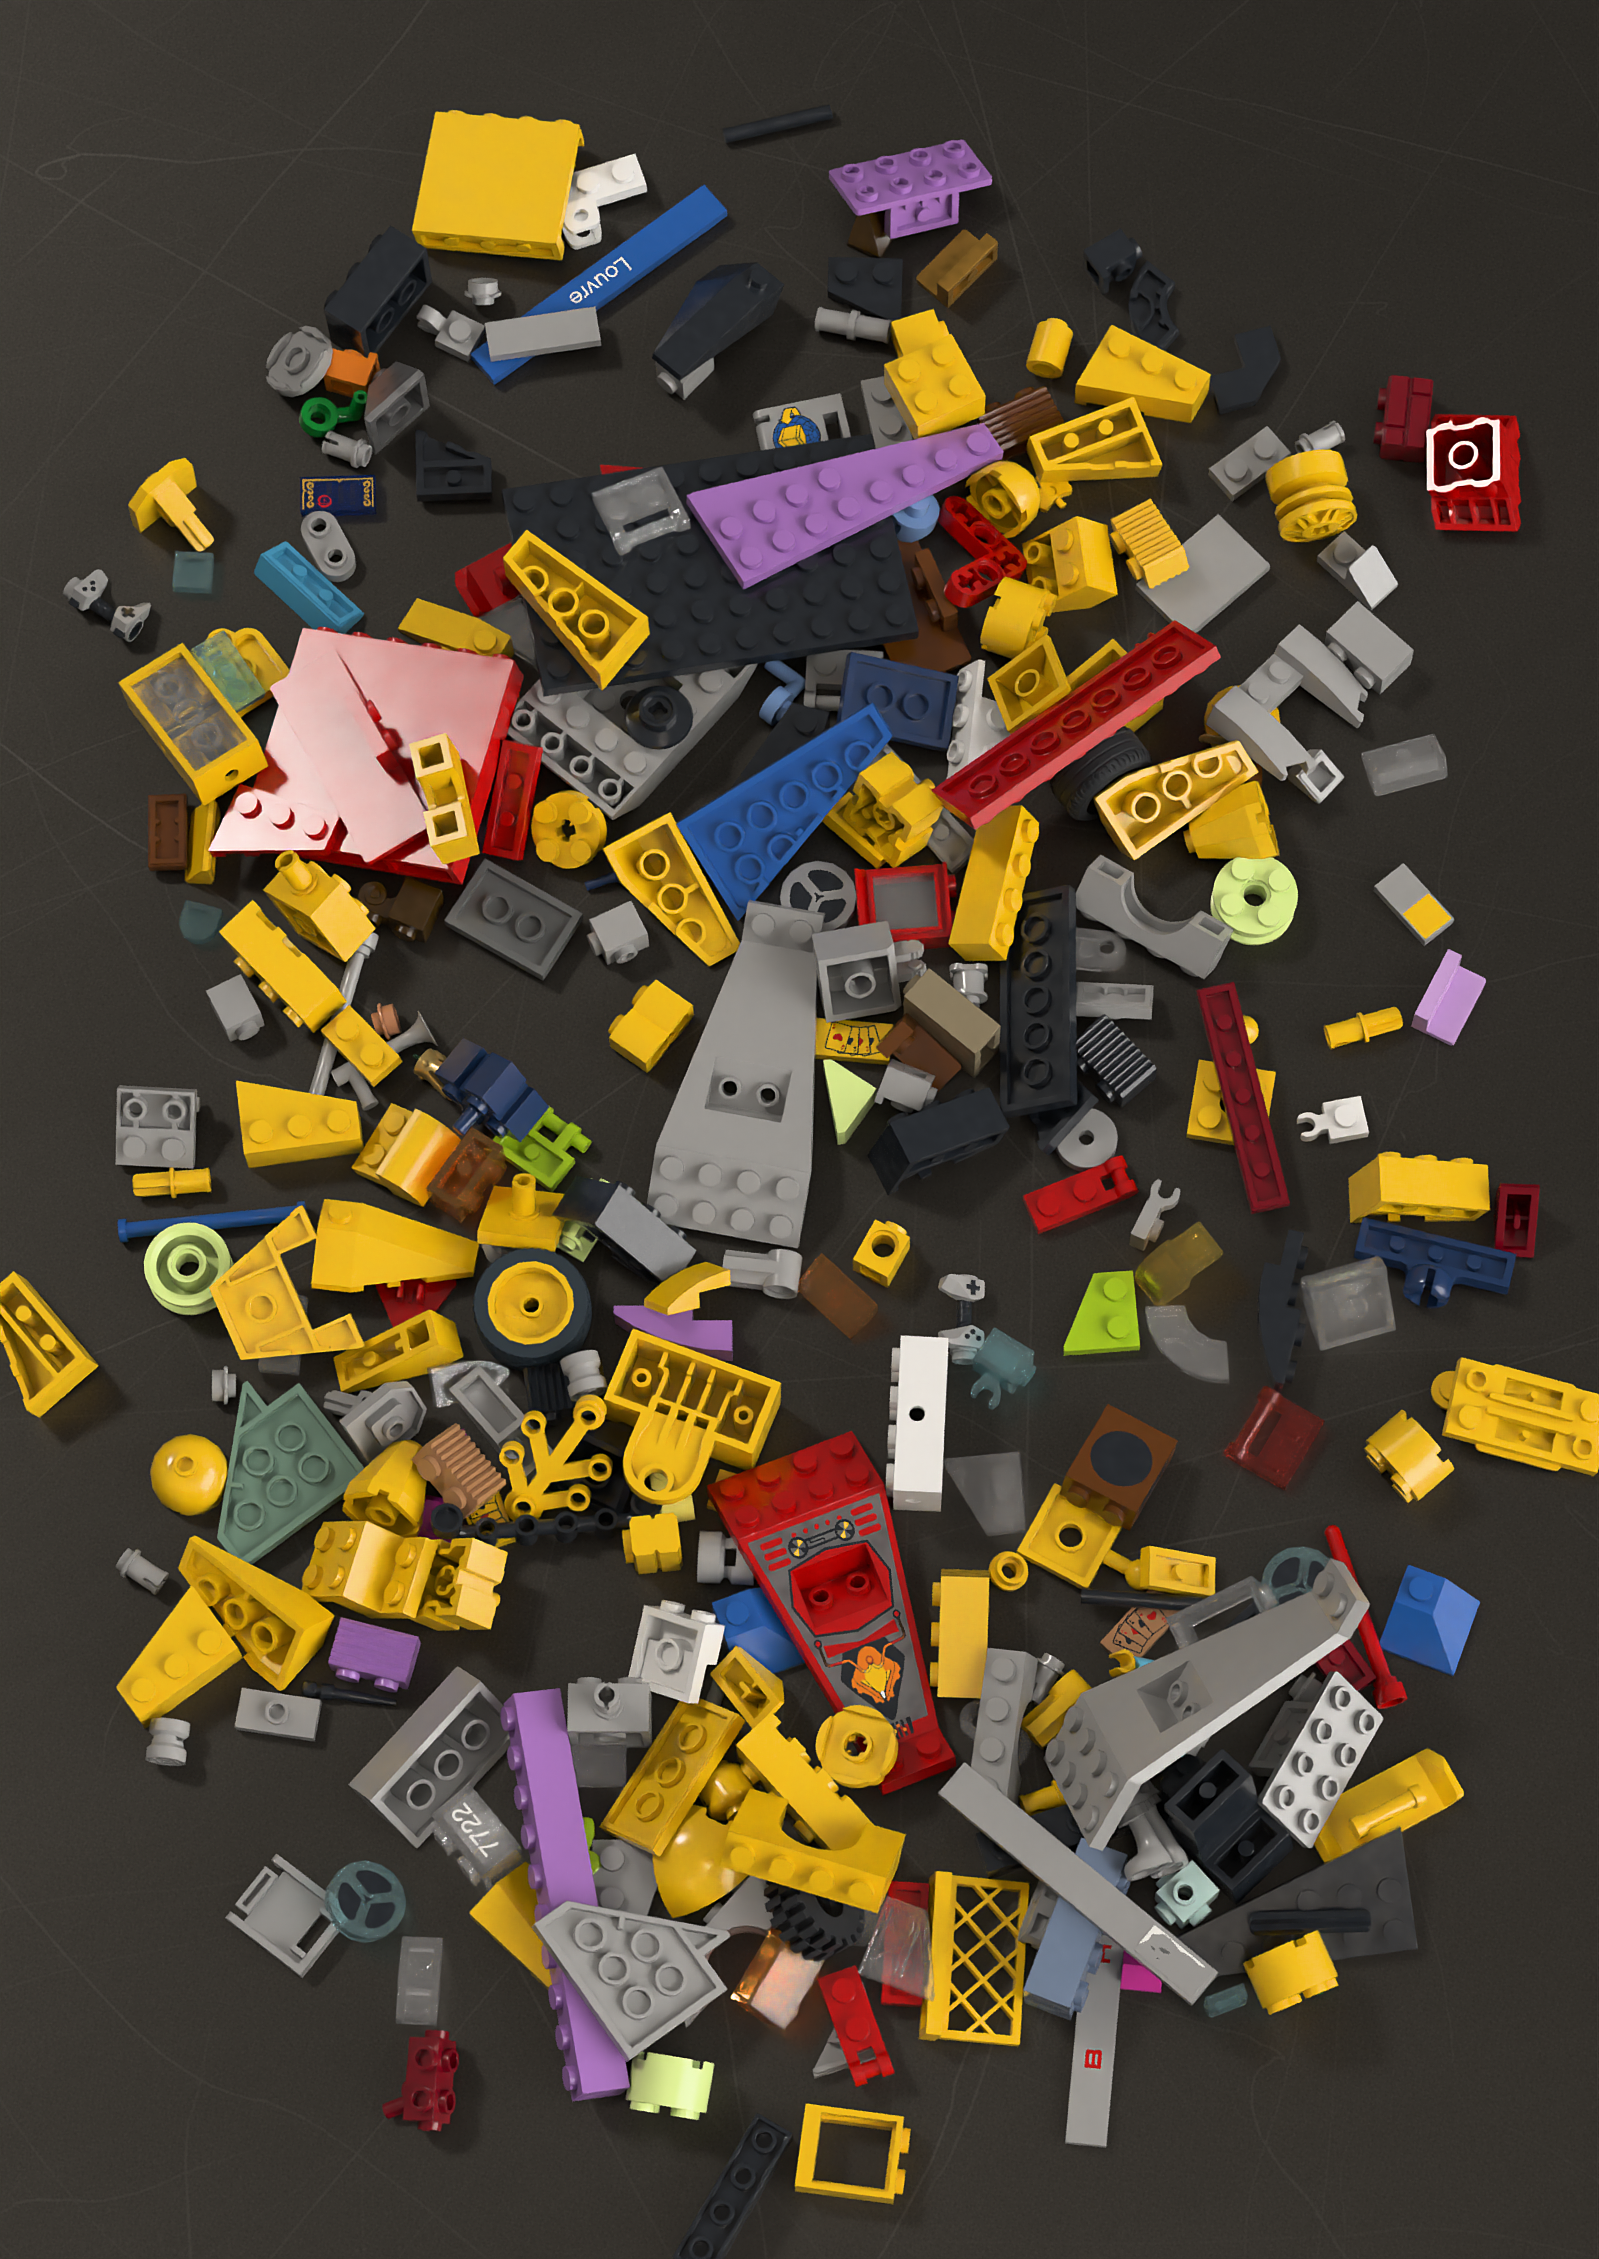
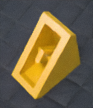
M735 1646L710 1673L711 1677L752 1729L770 1712L774 1714L784 1704L783 1681L739 1646Z

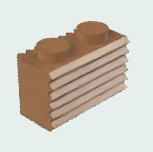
M457 1423L425 1444L411 1459L416 1464L421 1477L430 1481L441 1494L444 1503L454 1504L461 1510L463 1520L491 1500L506 1485V1479L501 1478V1473L496 1472V1467L491 1466V1462L486 1460L484 1454H481L480 1448H476L475 1442L470 1441V1436H466L465 1430H461L460 1424Z

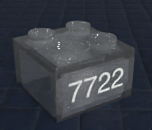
M470 1784L466 1785L431 1814L435 1827L431 1829L435 1835L434 1838L449 1856L456 1852L460 1857L456 1860L461 1866L460 1870L474 1887L481 1883L488 1891L525 1861L519 1843Z

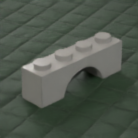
M1102 855L1088 866L1076 892V908L1080 910L1084 917L1104 923L1113 928V931L1118 936L1140 943L1152 955L1159 958H1167L1179 965L1186 974L1195 977L1199 976L1203 979L1217 966L1234 931L1227 924L1203 911H1199L1193 917L1180 922L1164 921L1153 916L1142 906L1137 898L1134 888V873Z
M988 1648L971 1768L1018 1806L1021 1776L1018 1767L1019 1733L1025 1709L1032 1700L1038 1659L1027 1652Z
M748 1875L731 1890L734 1895L724 1906L718 1902L703 1919L707 1924L705 1927L728 1931L731 1936L738 1933H755L768 1937L776 1927L773 1928L770 1919L774 1918L772 1912H766L765 1903L770 1901V1899L764 1896V1889L768 1887L766 1880ZM713 1950L704 1955L707 1961L709 1960V1957ZM706 2006L681 2024L687 2028Z

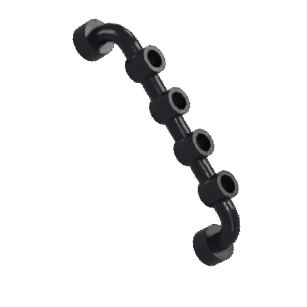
M634 1493L631 1498L629 1513L616 1514L613 1510L604 1508L597 1511L593 1516L576 1517L572 1512L564 1511L553 1519L537 1520L532 1515L524 1514L519 1516L514 1522L497 1523L494 1519L485 1517L478 1520L474 1525H463L461 1510L454 1504L444 1503L438 1505L432 1511L431 1529L436 1536L442 1539L475 1538L491 1546H495L498 1543V1539L514 1537L518 1544L530 1546L537 1541L538 1536L553 1534L558 1541L570 1543L576 1539L578 1533L593 1531L599 1539L609 1540L616 1535L617 1530L630 1528L629 1521L631 1517L650 1515L654 1519L656 1514H662L663 1505L644 1501ZM602 1522H608V1523H610L611 1525H610V1526H602L600 1523H602ZM569 1525L572 1528L562 1529L561 1526ZM523 1528H529V1529H531L532 1531H530V1532H523V1531H521V1529H523ZM484 1531H490L492 1534L483 1535L481 1533Z

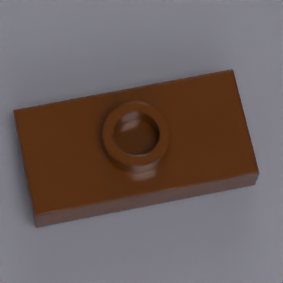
M187 794L148 795V867L150 871L188 870Z

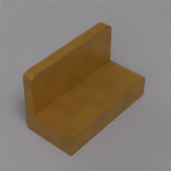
M962 230L917 275V284L949 308L997 259L998 241L988 233L978 240L967 230Z

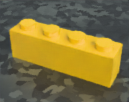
M1022 805L1007 807L994 816L989 823L976 829L948 943L965 961H1006L1009 947L1013 943L1017 913L1022 906L1023 888L1026 877L1031 869L1030 859L1034 843L1039 836V822Z

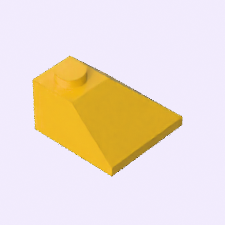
M1047 634L987 678L1007 731L1010 734L1017 731L1072 691L1053 642Z

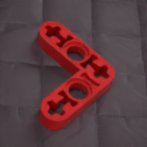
M950 496L944 501L939 511L938 522L976 560L954 571L945 584L943 591L951 603L958 607L968 608L994 595L998 585L1005 576L1019 580L1027 568V560L967 500L958 496ZM976 536L983 538L989 544L981 542ZM979 573L987 575L992 581L985 579Z

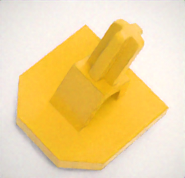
M186 458L171 461L158 472L150 475L139 487L129 502L128 507L132 524L140 533L159 517H162L171 527L176 526L195 551L201 552L212 544L214 538L193 513L197 509L186 497L188 493L197 487L193 465Z

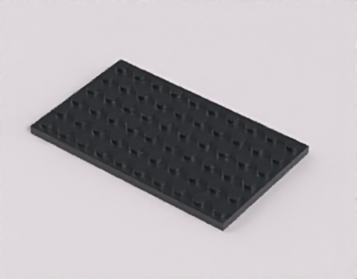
M872 434L502 489V501L512 546L528 530L648 617L650 634L606 687L917 639L919 635L892 515L743 590L686 503L687 495L693 492L876 449ZM523 597L543 697L599 688Z

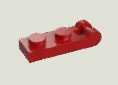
M1122 1155L1113 1157L1101 1165L1023 1195V1202L1037 1234L1136 1195L1139 1190L1135 1181L1130 1180L1126 1173L1128 1166ZM1112 1177L1115 1187L1106 1191L1101 1181Z
M856 1965L818 1978L819 1987L855 2087L867 2084V2079L880 2074L883 2078L895 2074ZM872 2049L876 2059L861 2064L858 2053Z

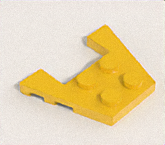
M303 1205L293 1210L285 1220L271 1230L263 1240L209 1287L240 1360L365 1347L351 1313L314 1330L312 1329L282 1261L281 1254L318 1238Z

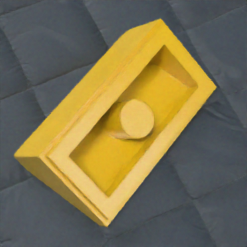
M216 800L211 801L205 806L201 804L192 811L188 841V870H185V881L187 883L212 884L214 882L217 857H213L208 850L220 827L221 813Z

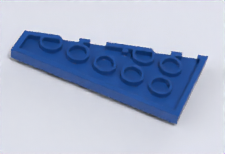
M874 702L869 703L677 822L676 825L737 921L746 913L748 901H755L833 806L842 798L858 778L859 773L867 768L892 738L893 733Z

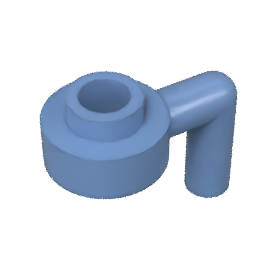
M780 660L766 662L764 666L766 670L787 684L785 687H777L768 696L760 709L759 717L771 726L780 721L793 700L805 688V678Z

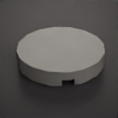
M300 327L299 329L302 331L295 334L289 332L284 335L273 347L267 359L266 369L269 370V377L266 376L267 382L282 396L295 397L311 390L325 376L331 364L333 354L331 341L315 327Z

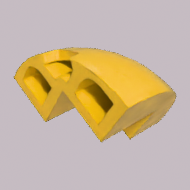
M692 1805L661 1856L658 1857L652 1854L658 1890L672 1918L681 1917L708 1906L726 1895L748 1876L747 1874L720 1866L727 1833L733 1821L730 1820L726 1825H723L708 1818L706 1815L707 1809L697 1805Z

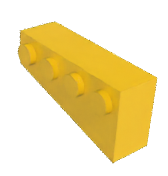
M770 1712L736 1744L737 1758L741 1764L742 1772L753 1786L759 1782L768 1794L789 1800L786 1811L796 1821L793 1828L807 1843L814 1840L823 1850H844L854 1846L858 1842L866 1823L874 1824L847 1795L841 1798L836 1793L839 1790L838 1786L823 1768L816 1766L813 1769L809 1765L811 1759L805 1752L806 1749L795 1737L793 1739L791 1737L785 1739L779 1733L778 1725L781 1722Z

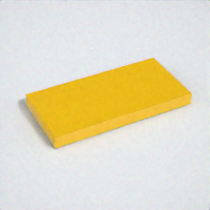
M699 1698L698 1704L679 1701L601 1823L600 1828L611 1836L660 1857L746 1721L739 1714Z

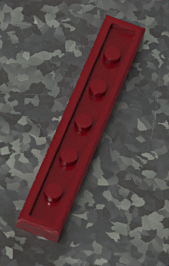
M1230 982L1196 990L1250 1212L1255 1214L1289 1206L1290 1200L1235 983Z

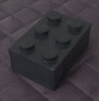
M391 225L383 235H377L371 242L366 257L361 263L356 262L351 267L343 286L339 291L334 290L325 301L324 312L331 342L343 350H355L365 358H368L370 352L376 353L432 283L427 248Z

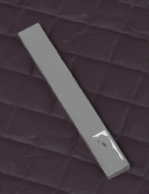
M965 1762L939 1791L938 1796L1191 2006L1218 1975L1214 1968Z

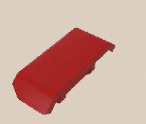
M511 543L455 572V586L476 618L491 617L523 600L522 594L505 574L503 557L512 548Z

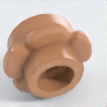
M381 1003L377 1004V1012L371 1014L375 1031L378 1035L384 1034L387 1040H392L391 1036L402 1033L396 1009L393 1003L382 1006Z

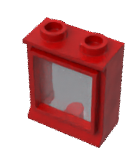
M947 862L923 866L869 870L854 869L859 926L888 921L893 943L915 939L924 945V949L951 947L948 943L956 911H951L950 898L957 897L955 874L948 875Z

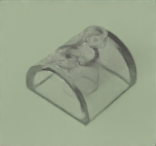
M1380 1256L1301 1278V1289L1306 1313L1320 1351L1396 1330L1386 1266Z

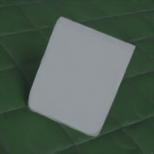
M1310 749L1307 752L1318 763L1315 771L1305 774L1302 767L1296 764L1287 772V778L1314 802L1320 804L1343 780L1344 776L1322 750Z

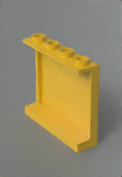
M450 110L447 113L435 112L412 227L416 242L430 249L562 261L565 247L561 234L578 146L584 147L585 143L579 124L563 119L556 120L555 122L538 121L528 116H523L519 119L503 118L493 113H487L483 116L469 115L458 110Z

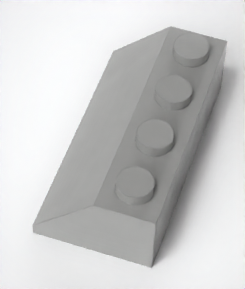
M457 1666L348 1785L375 1813L417 1849L508 1750V1747L511 1746L509 1732L504 1731L501 1724V1708L504 1706L480 1680Z

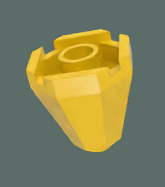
M1252 781L1240 785L1188 822L1189 830L1183 831L1189 853L1196 852L1199 859H1235L1237 857L1265 859L1280 856L1273 824H1270L1268 816L1270 813L1259 782Z
M413 1440L392 1442L350 1481L344 1493L343 1500L345 1502L342 1511L353 1521H368L404 1538L417 1537L423 1523L427 1480L421 1477L416 1464L411 1459L423 1447Z

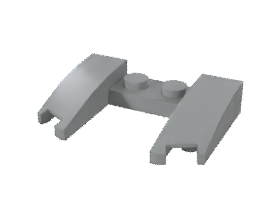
M1299 624L1278 644L1274 654L1239 687L1235 685L1214 705L1206 725L1229 742L1240 741L1251 759L1280 781H1283L1288 775L1286 767L1299 764L1305 774H1310L1315 771L1318 763L1270 713L1300 685L1354 727L1358 728L1364 718V714L1358 711L1359 701L1365 702L1368 692L1348 668L1321 641Z

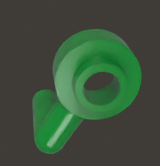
M363 390L356 391L350 407L336 408L326 398H311L304 403L299 415L300 426L310 436L325 437L328 431L335 429L336 423L360 420L366 407L368 394ZM318 417L323 421V424H317L311 419Z

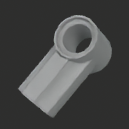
M785 1249L771 1250L768 1254L726 1250L722 1267L730 1270V1285L728 1286L758 1289L774 1298L790 1299L797 1296L802 1256L797 1252Z

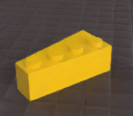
M528 530L523 533L503 557L507 578L603 691L650 634L648 617Z

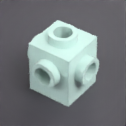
M1192 1860L1179 1872L1176 1871L1158 1880L1156 1885L1159 1890L1154 1898L1158 1904L1155 1906V1910L1170 1926L1175 1922L1182 1930L1190 1922L1195 1927L1212 1912L1208 1906L1218 1898L1220 1890ZM1184 1894L1189 1897V1900H1181L1178 1895Z

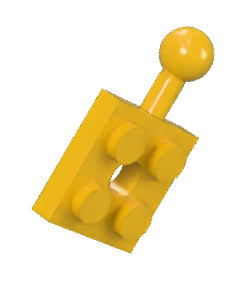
M1243 1015L1249 1042L1252 1044L1258 1036V1025L1253 1018ZM1199 1060L1186 1138L1234 1145L1226 1113L1220 1107L1222 1096L1212 1061ZM1256 1069L1269 1117L1276 1072Z
M1054 1483L1021 1542L1017 1554L1080 1589L1090 1587L1103 1563L1125 1574L1128 1585L1133 1589L1139 1591L1147 1590L1140 1588V1559L1131 1561L1111 1550L1122 1527L1108 1524L1100 1515L1087 1508L1074 1506L1066 1497L1059 1494L1061 1486ZM1066 1528H1075L1081 1533L1082 1541L1075 1547H1067L1061 1543L1059 1534Z

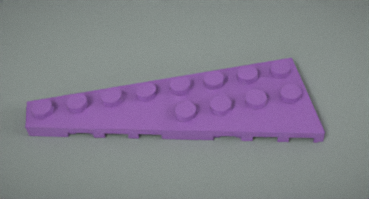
M981 423L693 492L687 495L686 503L744 590L972 475L982 467L1002 460L1004 452L986 425Z

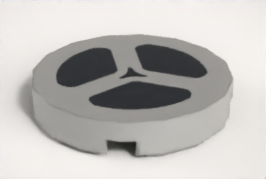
M815 861L804 863L790 872L782 885L780 903L781 906L825 913L822 932L843 929L847 926L854 916L857 897L854 882L846 871L833 863Z

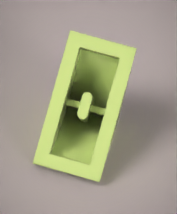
M832 1059L823 1060V1071L837 1144H846L875 1103L876 1088Z

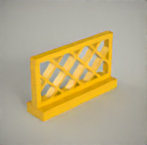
M936 1871L929 1877L919 2039L931 2041L944 2039L1007 2046L1020 2045L1026 1943L1019 1942L1017 1938L1028 1909L1029 1883L952 1875V1872ZM957 1886L972 1887L983 1900L968 1914L956 1901ZM983 1889H993L995 1891L988 1896ZM1002 1890L1019 1892L1018 1909L1008 1918L992 1901V1898ZM985 1904L1002 1922L987 1936L970 1918ZM955 1911H956L957 1914L962 1918V1919H961L958 1923H956V1924H955ZM1017 1916V1927L1015 1928L1010 1921ZM964 1922L980 1940L966 1954L954 1942V1931ZM1004 1926L1016 1939L1015 1950L1006 1958L1001 1955L989 1940ZM983 1944L999 1962L984 1977L968 1959ZM954 1952L955 1955L959 1958V1960L952 1965ZM1015 1956L1013 1969L1008 1961ZM961 1963L966 1966L978 1981L963 1995L951 1982L952 1971ZM1001 1967L1013 1979V1990L1003 1999L987 1981ZM980 1985L997 2003L982 2017L965 1999ZM950 1992H951L952 1995L957 1999V2000H956L953 2004H951V2005H950ZM1011 1997H1012V2010H1011L1010 2007L1005 2003V2002H1006L1007 2000H1009ZM960 2003L975 2023L966 2031L948 2030L949 2012ZM999 2007L1011 2020L1010 2036L995 2034L984 2021ZM977 2026H979L984 2031V2033H977L972 2031Z

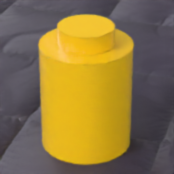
M1048 318L1046 321L1037 324L1026 363V368L1037 376L1051 379L1059 378L1062 375L1073 337V332L1066 322L1057 318Z

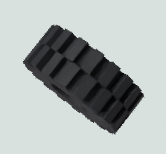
M766 1880L768 1887L764 1889V1896L770 1899V1901L765 1903L766 1912H772L774 1917L770 1919L773 1928L778 1926L782 1932L778 1935L784 1943L788 1940L791 1943L789 1949L793 1953L797 1954L802 1951V1959L809 1961L813 1958L814 1962L827 1960L860 1939V1933L864 1931L865 1926L860 1922L865 1918L864 1910Z

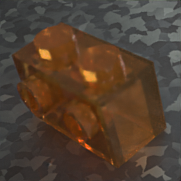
M471 1126L427 1186L429 1202L461 1223L468 1214L473 1216L484 1201V1196L482 1195L490 1183L496 1185L507 1169L504 1147Z
M771 1928L730 1999L764 2024L785 2029L788 2023L796 2017L799 2011V2004L806 1992L819 1978L820 1968L825 1960L814 1962L813 1958L809 1961L802 1959V1951L797 1954L793 1953L789 1949L791 1943L788 1940L783 1943L778 1935L782 1932Z

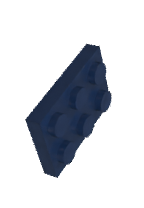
M850 652L846 657L836 724L869 703L874 702L893 733L891 741L944 752L949 747L959 676Z

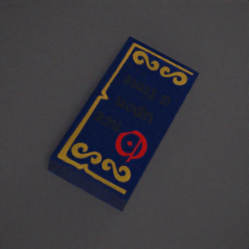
M375 475L300 477L301 516L306 517L315 511H325L333 516L377 514Z

